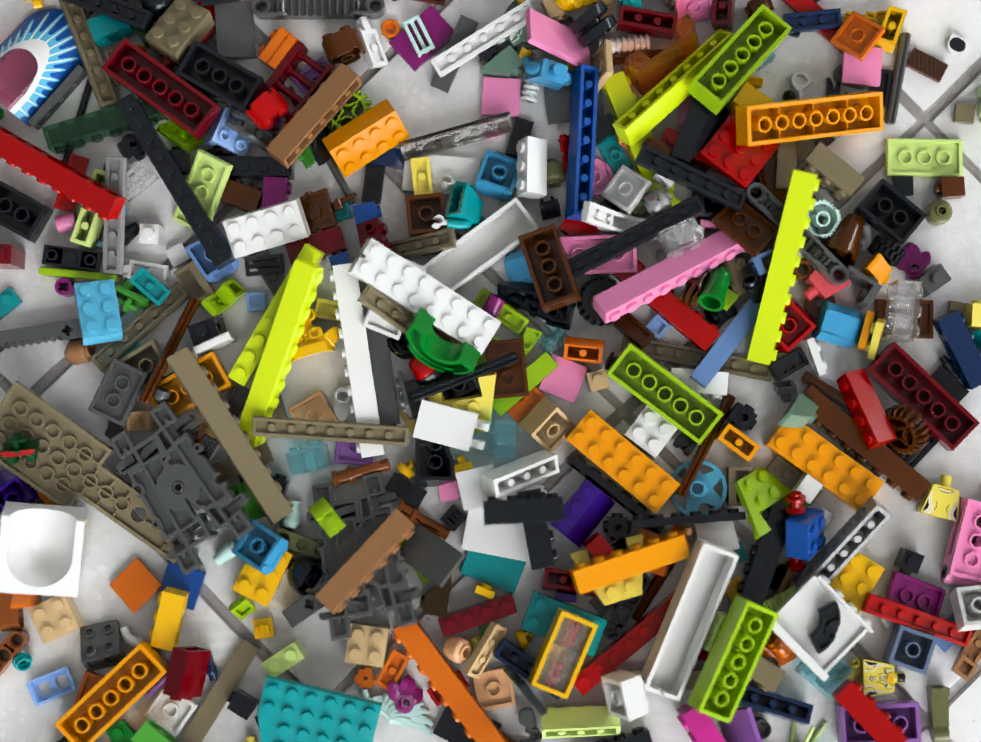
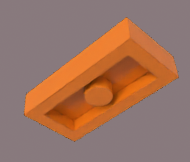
M393 649L375 684L387 690L389 681L397 683L410 660L409 657Z

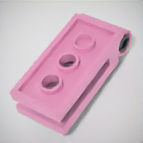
M964 497L959 498L957 522L953 521L943 559L945 563L940 571L941 582L961 587L981 585L980 501Z

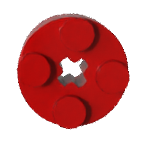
M274 87L270 88L272 92L268 93L265 91L250 104L252 107L250 111L247 109L245 111L246 115L260 130L265 129L267 132L275 126L274 121L278 117L282 119L290 112L288 110V102Z

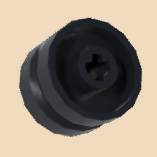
M603 1L595 4L569 25L574 34H579L586 29V32L579 38L584 48L600 40L618 23L613 15H608L602 20L600 19L608 9Z

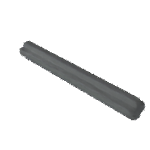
M902 32L899 37L889 103L884 121L888 125L896 123L911 34L908 32Z

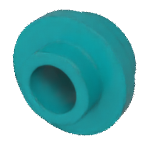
M26 652L17 654L12 660L14 668L19 671L29 669L32 665V656Z

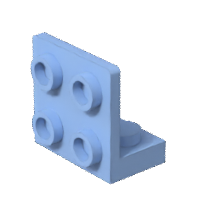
M224 107L209 127L202 144L208 148L219 145L236 156H246L251 142L239 135L237 131H233L225 125L228 119L235 121L239 125H241L242 121L234 119L230 115L231 110Z

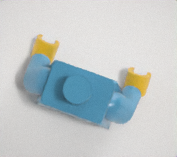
M522 46L518 57L522 59L525 71L527 72L526 81L556 91L560 90L563 86L571 85L573 80L572 71L575 65L569 64L564 61V64L546 58L532 61L530 56L533 51L531 49L527 50Z

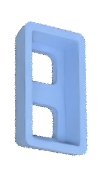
M68 667L60 668L27 682V687L35 706L69 694L76 689ZM65 674L69 681V686L60 688L56 678ZM48 682L51 693L42 696L38 685Z

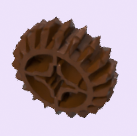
M903 404L893 405L886 409V416L897 437L888 443L891 446V450L896 449L897 454L903 453L904 456L921 451L927 444L928 437L930 436L928 433L929 427L925 426L927 421L922 420V414L918 415L916 409L911 410L910 405L904 406Z

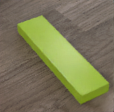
M41 266L38 273L48 277L87 281L114 279V283H120L118 275Z
M544 352L526 368L529 392L559 366L547 352ZM524 396L493 399V408L502 416Z

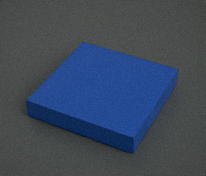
M169 561L162 580L163 586L159 589V592L163 591L167 586L189 591L186 608L194 610L206 573L194 570L188 575H184L177 563L173 564Z

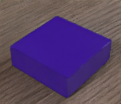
M556 593L558 601L576 602V594Z

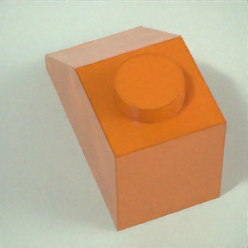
M13 593L10 608H28L42 603L41 595Z

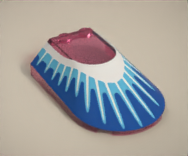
M44 9L31 14L0 45V103L29 127L32 126L28 122L77 65L79 64L84 69L61 9Z

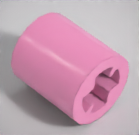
M75 212L55 216V224L59 233L74 230L77 221Z

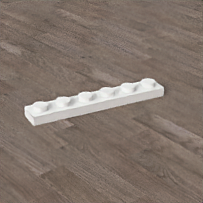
M529 0L521 3L431 59L430 61L440 78L526 25V11L529 8L534 10Z

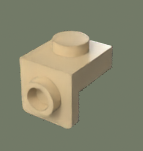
M150 411L131 412L123 427V431L153 430L154 419L149 413Z

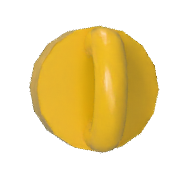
M412 459L408 460L405 465L399 462L396 469L410 479L415 474L411 470L415 462Z
M522 629L514 633L520 649L527 648L528 643L534 637L533 633L523 632Z

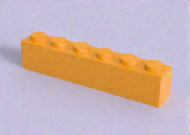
M671 531L666 533V537L660 539L659 537H653L647 540L648 543L642 545L635 543L630 545L627 550L617 549L610 552L611 555L604 557L600 555L592 558L591 562L585 563L583 561L574 564V567L570 568L569 571L575 591L578 594H583L690 558L684 534Z

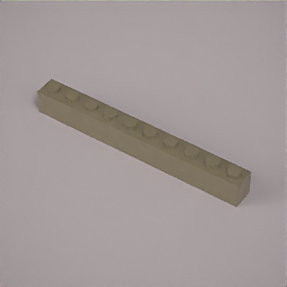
M187 346L166 358V363L271 525L275 524L293 512L291 500L283 496L281 493L283 490L282 486L270 476L272 474L271 469L267 464L263 465L259 459L262 457L256 447L252 448L250 445L251 439L246 431L242 432L239 428L240 422L235 415H231L228 411L230 408L229 404L217 394L219 392L218 387L214 382L210 383L207 376L209 374L203 365L199 366L196 359L198 357L194 350H189Z

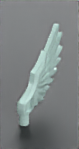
M368 688L360 691L362 698L382 703L380 714L386 718L388 723L399 724L407 729L411 726L430 737L432 736L430 729L425 724L433 726L434 723L422 715L430 713V710L421 707L424 705V702L414 705L411 712L402 714L396 710L395 702L388 697L387 692L383 695L370 697ZM403 700V705L407 707V702Z

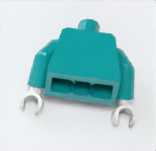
M450 175L444 176L440 187L447 190L451 186L445 213L447 220L442 215L434 216L432 220H437L439 223H433L431 225L432 228L438 229L442 225H446V228L469 229L471 226H477L485 220L481 215L483 201L476 194L474 187L467 182H455Z

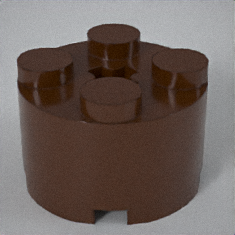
M350 25L342 26L339 31L333 34L327 33L322 36L323 50L329 64H333L334 67H336L335 64L342 63L345 66L352 64L361 58V53L365 54V49L357 30L350 28Z

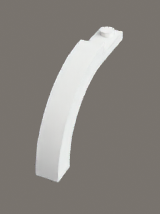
M584 201L581 212V221L597 226L599 230L616 235L647 220L616 212L591 201ZM684 223L650 241L691 246L704 239L705 227Z

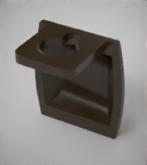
M779 564L776 567L769 587L770 591L782 593L790 587L793 574L789 566Z

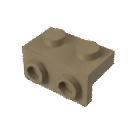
M741 253L717 266L729 270L731 277L728 288L738 294V296L746 293L742 287L743 279L748 275H752L744 255Z

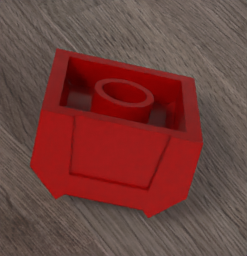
M792 297L790 304L785 306L784 312L787 313L785 324L781 323L779 331H783L780 343L776 342L775 346L778 351L784 353L792 350L817 327L815 320Z

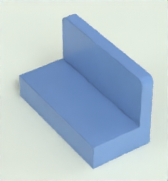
M773 249L765 251L747 261L752 275L760 277L767 272L761 259L772 254Z

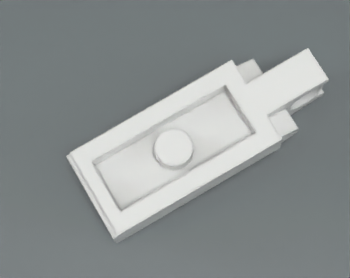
M367 16L359 17L355 21V25L365 49V57L369 68L385 67L388 65V60L376 29L370 26Z
M126 260L123 271L124 278L131 279L141 267H144L163 285L167 284L169 266Z

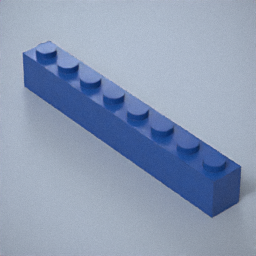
M580 64L572 71L565 219L581 221L584 201L593 202L599 67Z

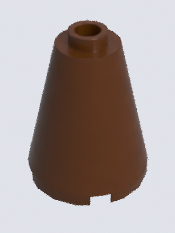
M858 213L847 214L837 226L838 228H835L836 231L833 232L831 237H828L822 243L845 267L855 265L864 227V220Z

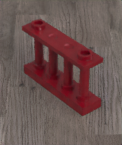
M299 40L265 82L263 89L258 95L259 97L265 91L270 93L272 92L270 88L274 87L278 92L280 91L298 104L292 113L289 112L284 117L286 119L285 125L291 121L295 112L306 104L307 99L314 95L320 84L326 81L335 69L331 63L325 68L307 55L309 50ZM300 62H305L321 74L315 83L296 71V67ZM292 76L310 89L304 98H301L284 85L288 77Z

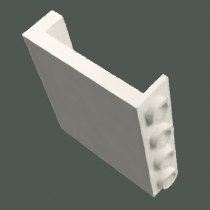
M530 484L501 496V500H506L509 495H518L517 492L541 488V492L545 491L546 494L547 490H543V485ZM483 507L468 510L462 550L530 562L523 523L484 525Z
M813 573L778 608L776 613L779 616L772 631L819 679L825 682L830 677L827 674L829 670L868 631L870 633L874 631L870 627L871 623L864 616L860 617L856 613L858 609L852 603H846L842 599L844 595L837 588L833 590L826 576ZM835 600L840 610V625L835 635L836 638L826 650L818 654L808 635L818 625L819 614L817 609Z

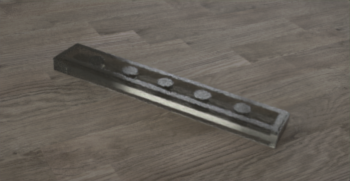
M508 111L398 143L403 160L408 161L411 158H418L514 131Z

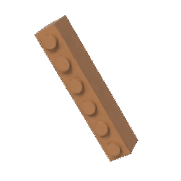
M342 63L336 67L329 78L320 84L314 95L307 99L306 104L295 112L291 121L282 127L281 132L276 138L269 142L266 150L270 156L288 169L360 88L362 81L359 75Z
M396 509L315 597L333 614L342 612L347 606L346 601L350 597L352 599L356 597L360 592L359 587L364 582L367 584L374 577L372 573L377 568L381 569L388 560L386 558L391 553L394 555L401 548L400 543L404 539L408 540L414 534V524Z

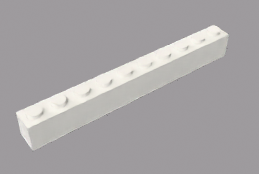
M352 263L332 266L333 270H329L331 282L335 281L336 289H332L334 301L338 300L339 308L335 309L336 318L341 320L342 326L338 328L339 338L344 339L345 347H341L342 357L347 359L348 365L344 366L345 377L350 378V385H347L348 396L353 398V404H350L351 416L355 415L356 423L380 424L366 327L362 326L364 321L363 306L357 301L361 295L359 280L347 272ZM356 443L357 454L361 453L362 458L385 455L384 445Z

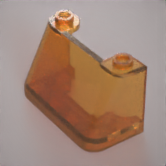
M688 13L677 21L675 26L676 40L651 59L641 51L633 52L625 58L621 71H624L625 76H629L632 86L641 96H645L700 46L695 24Z

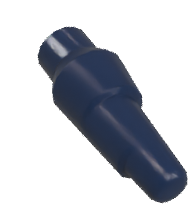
M212 654L207 669L210 681L217 680V668L214 665Z

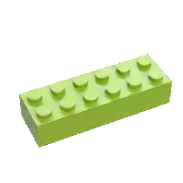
M762 4L691 81L687 92L717 115L786 39L792 27Z
M630 341L606 371V375L699 445L724 415L722 410Z
M736 594L687 703L698 712L730 723L779 614L766 606Z

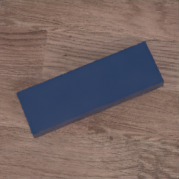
M840 8L789 13L782 16L783 21L792 27L789 34L839 29L842 26Z

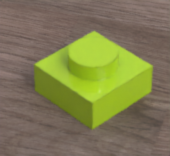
M243 595L228 606L230 611L240 620L256 609L254 603Z

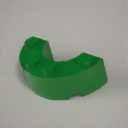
M419 308L406 334V339L409 342L407 346L411 353L423 364L443 373L445 370L454 371L453 374H466L474 371L481 353L467 342L454 344L441 339L432 328L436 319L424 309Z

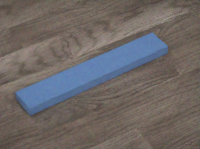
M749 298L689 376L704 389L708 386L756 323L761 303L755 304Z

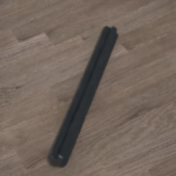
M513 351L475 366L472 372L455 374L409 392V398L412 403H415L517 363L519 361L518 355Z

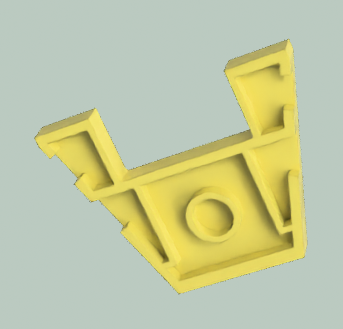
M496 372L478 377L482 394L444 400L443 393L440 392L427 398L433 402L479 413L477 419L490 422L488 430L490 431ZM475 428V430H474V434H475V433H481V432H487V431L480 430V429H478V428Z
M640 533L626 537L627 548L629 549V546L635 543L642 545L643 534ZM587 549L569 555L575 564L583 561L585 563L591 562ZM643 573L593 591L604 606L643 594Z

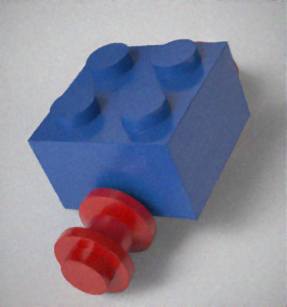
M791 491L790 494L786 495V501L790 502V505L786 507V512L792 514L786 520V556L790 558L786 565L790 567L792 572H800L804 569L806 563L802 560L808 561L824 547L826 537L824 536L826 525L824 511L802 506L806 496L800 491Z

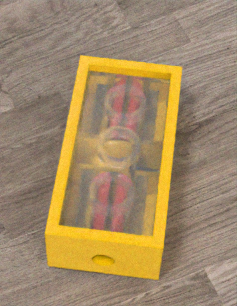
M558 607L527 679L528 682L535 687L568 699L598 625L593 621Z

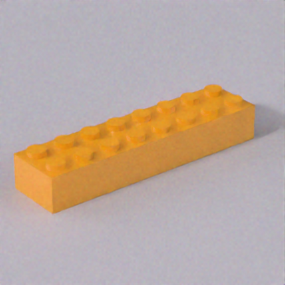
M864 91L735 106L737 145L741 146L765 145L884 130L883 92Z

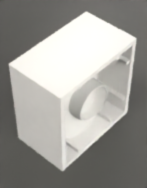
M6 501L0 524V592L77 597L87 507Z

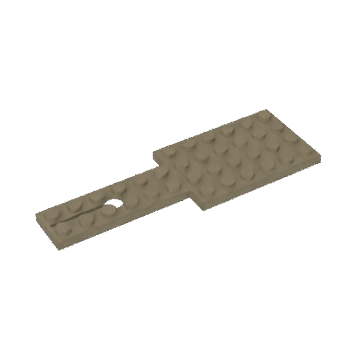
M15 381L0 402V451L3 449V444L7 443V439H12L15 432H20L21 436L28 437V440L39 439L38 458L35 462L28 463L23 455L19 456L20 460L18 463L8 465L5 457L0 458V465L57 505L73 506L80 497L175 564V558L168 559L165 554L178 547L180 543L173 544L170 541H165L160 533L161 529L152 528L151 523L156 517L151 516L143 500L137 498L141 491L137 488H132L130 483L103 465L114 449L21 382ZM136 507L143 508L146 511L145 520L136 521L132 517V510ZM194 529L188 530L192 540L196 536L193 533Z

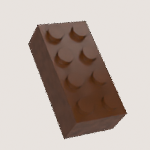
M555 223L518 236L542 310L547 313L581 301L582 299Z

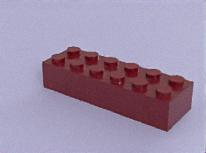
M125 37L101 67L109 77L198 141H200L222 111L219 105Z
M896 342L889 343L875 360L865 368L867 375L898 405H910L911 410L916 409L918 415L922 414V420L927 421L925 426L929 427L928 433L946 451H953L980 423Z

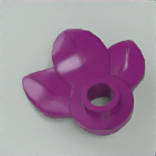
M909 242L904 248L906 254L896 268L905 271L909 278L917 279L923 275L924 268L929 266L931 255L929 251L921 252L916 244ZM911 267H917L918 270L914 271Z
M409 674L401 680L400 684L392 681L388 682V697L395 702V708L398 712L407 714L412 711L414 705L421 702L423 689L416 688L415 681ZM403 700L407 702V707L403 705Z

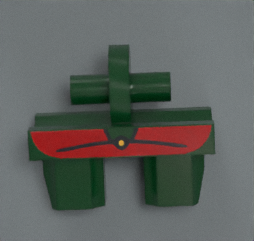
M15 432L13 438L7 439V443L3 444L0 458L5 457L8 465L18 463L20 460L19 456L23 455L26 462H35L38 458L39 439L28 440V437H22L20 432Z

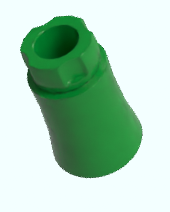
M716 267L713 269L712 274H710L704 290L698 297V303L704 309L713 312L723 310L731 277L727 268Z

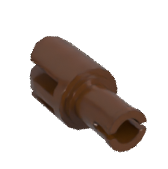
M707 270L701 276L694 278V280H689L678 297V302L683 303L684 301L685 305H691L695 308L698 303V297L705 288L704 284L710 276V272Z

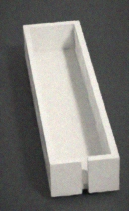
M515 197L457 240L456 248L442 251L423 266L427 268L426 273L454 292H457L520 245L518 236L537 230L539 226L518 198Z
M368 238L358 253L365 257H356L347 271L349 274L366 285H371L413 315H415L419 308L424 309L436 319L433 325L435 329L459 344L467 342L479 351L480 355L483 354L501 324L499 320L373 238Z
M698 537L641 672V677L644 681L643 688L659 695L661 693L663 696L680 701L739 559V555L734 551Z

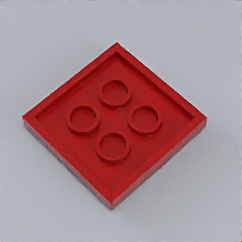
M734 110L703 148L699 156L745 190L780 144L737 145L736 114Z

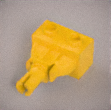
M889 5L887 11L881 10L874 13L867 11L865 15H862L885 28V33L875 44L874 48H883V51L893 53L908 12L907 10ZM846 11L843 23L852 12Z

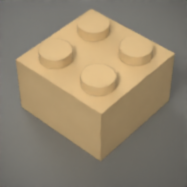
M54 596L27 609L43 645L85 626L73 597Z
M352 621L350 623L352 638H349L347 641L344 662L383 668L390 626Z

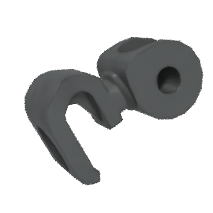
M522 708L518 713L519 723L526 727V733L534 734L535 738L520 740V742H540L542 739L541 731L533 727L536 723L534 711L530 708Z

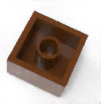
M443 192L405 196L410 237L447 229L446 225H442L438 229H434L431 226L433 223H439L437 220H432L436 215H442L446 220Z

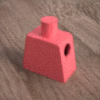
M814 269L805 280L809 288L802 292V294L808 301H811L816 296L823 301L845 289L852 282L848 279L840 286H832ZM834 271V278L841 280L842 274L839 271Z

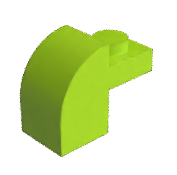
M232 278L224 282L214 294L204 298L201 304L213 317L221 316L242 298L246 290Z
M323 496L307 508L330 538L346 527Z

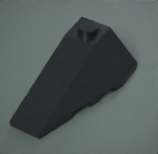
M693 97L670 157L688 164L725 122L729 112L726 106L715 115Z
M415 438V487H436L454 482V459L449 447Z

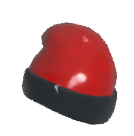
M415 356L409 361L408 366L413 372L415 381L422 386L435 382L444 374L423 364Z

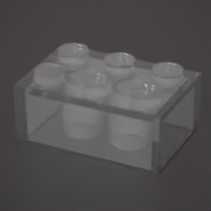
M898 279L888 283L883 341L907 343L915 341L916 337L919 336L920 327L917 325L918 318L921 317L922 312L919 303L923 297L921 282Z

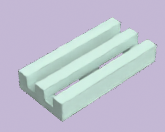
M419 14L401 22L418 57L429 53L431 50H435V46ZM417 20L429 44L428 47H426L413 21ZM410 23L422 50H419L407 24Z

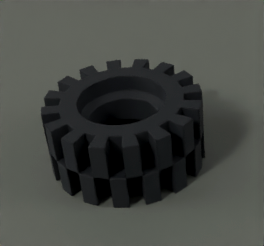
M876 235L867 248L873 256L880 253L889 266L894 267L899 265L906 254L905 250L898 246L896 242L894 243L891 239L888 240L881 235Z

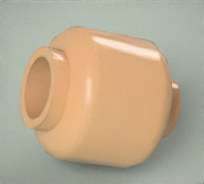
M456 635L450 636L443 644V655L448 660L460 664L464 663L471 656V644L464 638Z

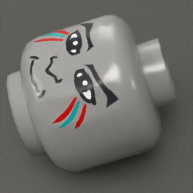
M656 188L644 197L645 203L643 205L649 214L653 216L672 207L670 200L673 198L667 190L662 191L660 188Z

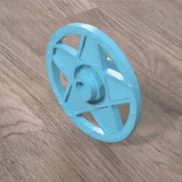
M691 461L685 462L682 465H680L675 470L672 477L676 479L678 473L683 468H686L687 470ZM703 461V465L713 468L714 471L703 475L700 470L698 471L685 496L686 510L677 502L674 494H677L676 490L670 496L676 508L690 516L689 512L698 511L703 502L714 506L715 508L712 510H718L726 499L727 482L725 476L711 462ZM720 479L723 484L722 498L713 489Z

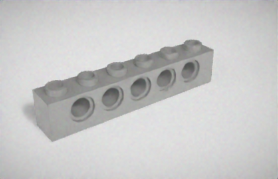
M870 496L793 579L796 588L798 589L813 573L823 574L831 582L891 517L888 510Z

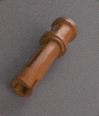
M388 458L360 467L353 468L349 466L343 471H333L331 475L334 486L339 488L340 485L346 483H355L362 476L391 470Z
M403 499L397 507L412 523L415 522L418 525H422L444 540L448 537L451 529L422 514L418 507L414 508L408 505Z

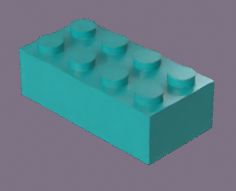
M534 590L521 623V629L545 638L559 607L593 621L598 625L586 653L594 657L608 620L605 617L567 602L558 601L554 597Z

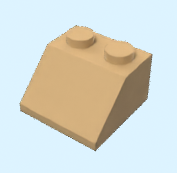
M545 396L519 423L538 444L550 452L576 427Z

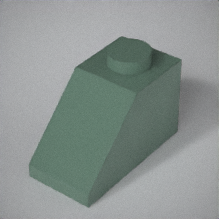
M509 45L480 68L482 76L511 78L513 75L515 77L524 70V65L517 52Z
M800 392L789 404L778 425L780 427L803 428L807 423L811 424L816 419L817 414L815 413L819 406Z

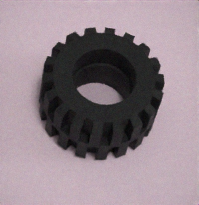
M599 276L588 280L579 291L582 300L577 302V308L579 309V314L584 317L586 322L588 321L590 324L607 326L615 322L611 321L605 324L599 314L592 308L590 298L596 291H605L617 285L616 280L608 279L605 276L600 278Z

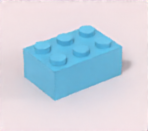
M114 279L74 284V295L83 346L122 341L123 330Z

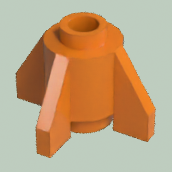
M771 632L761 657L784 659L792 650L774 632Z

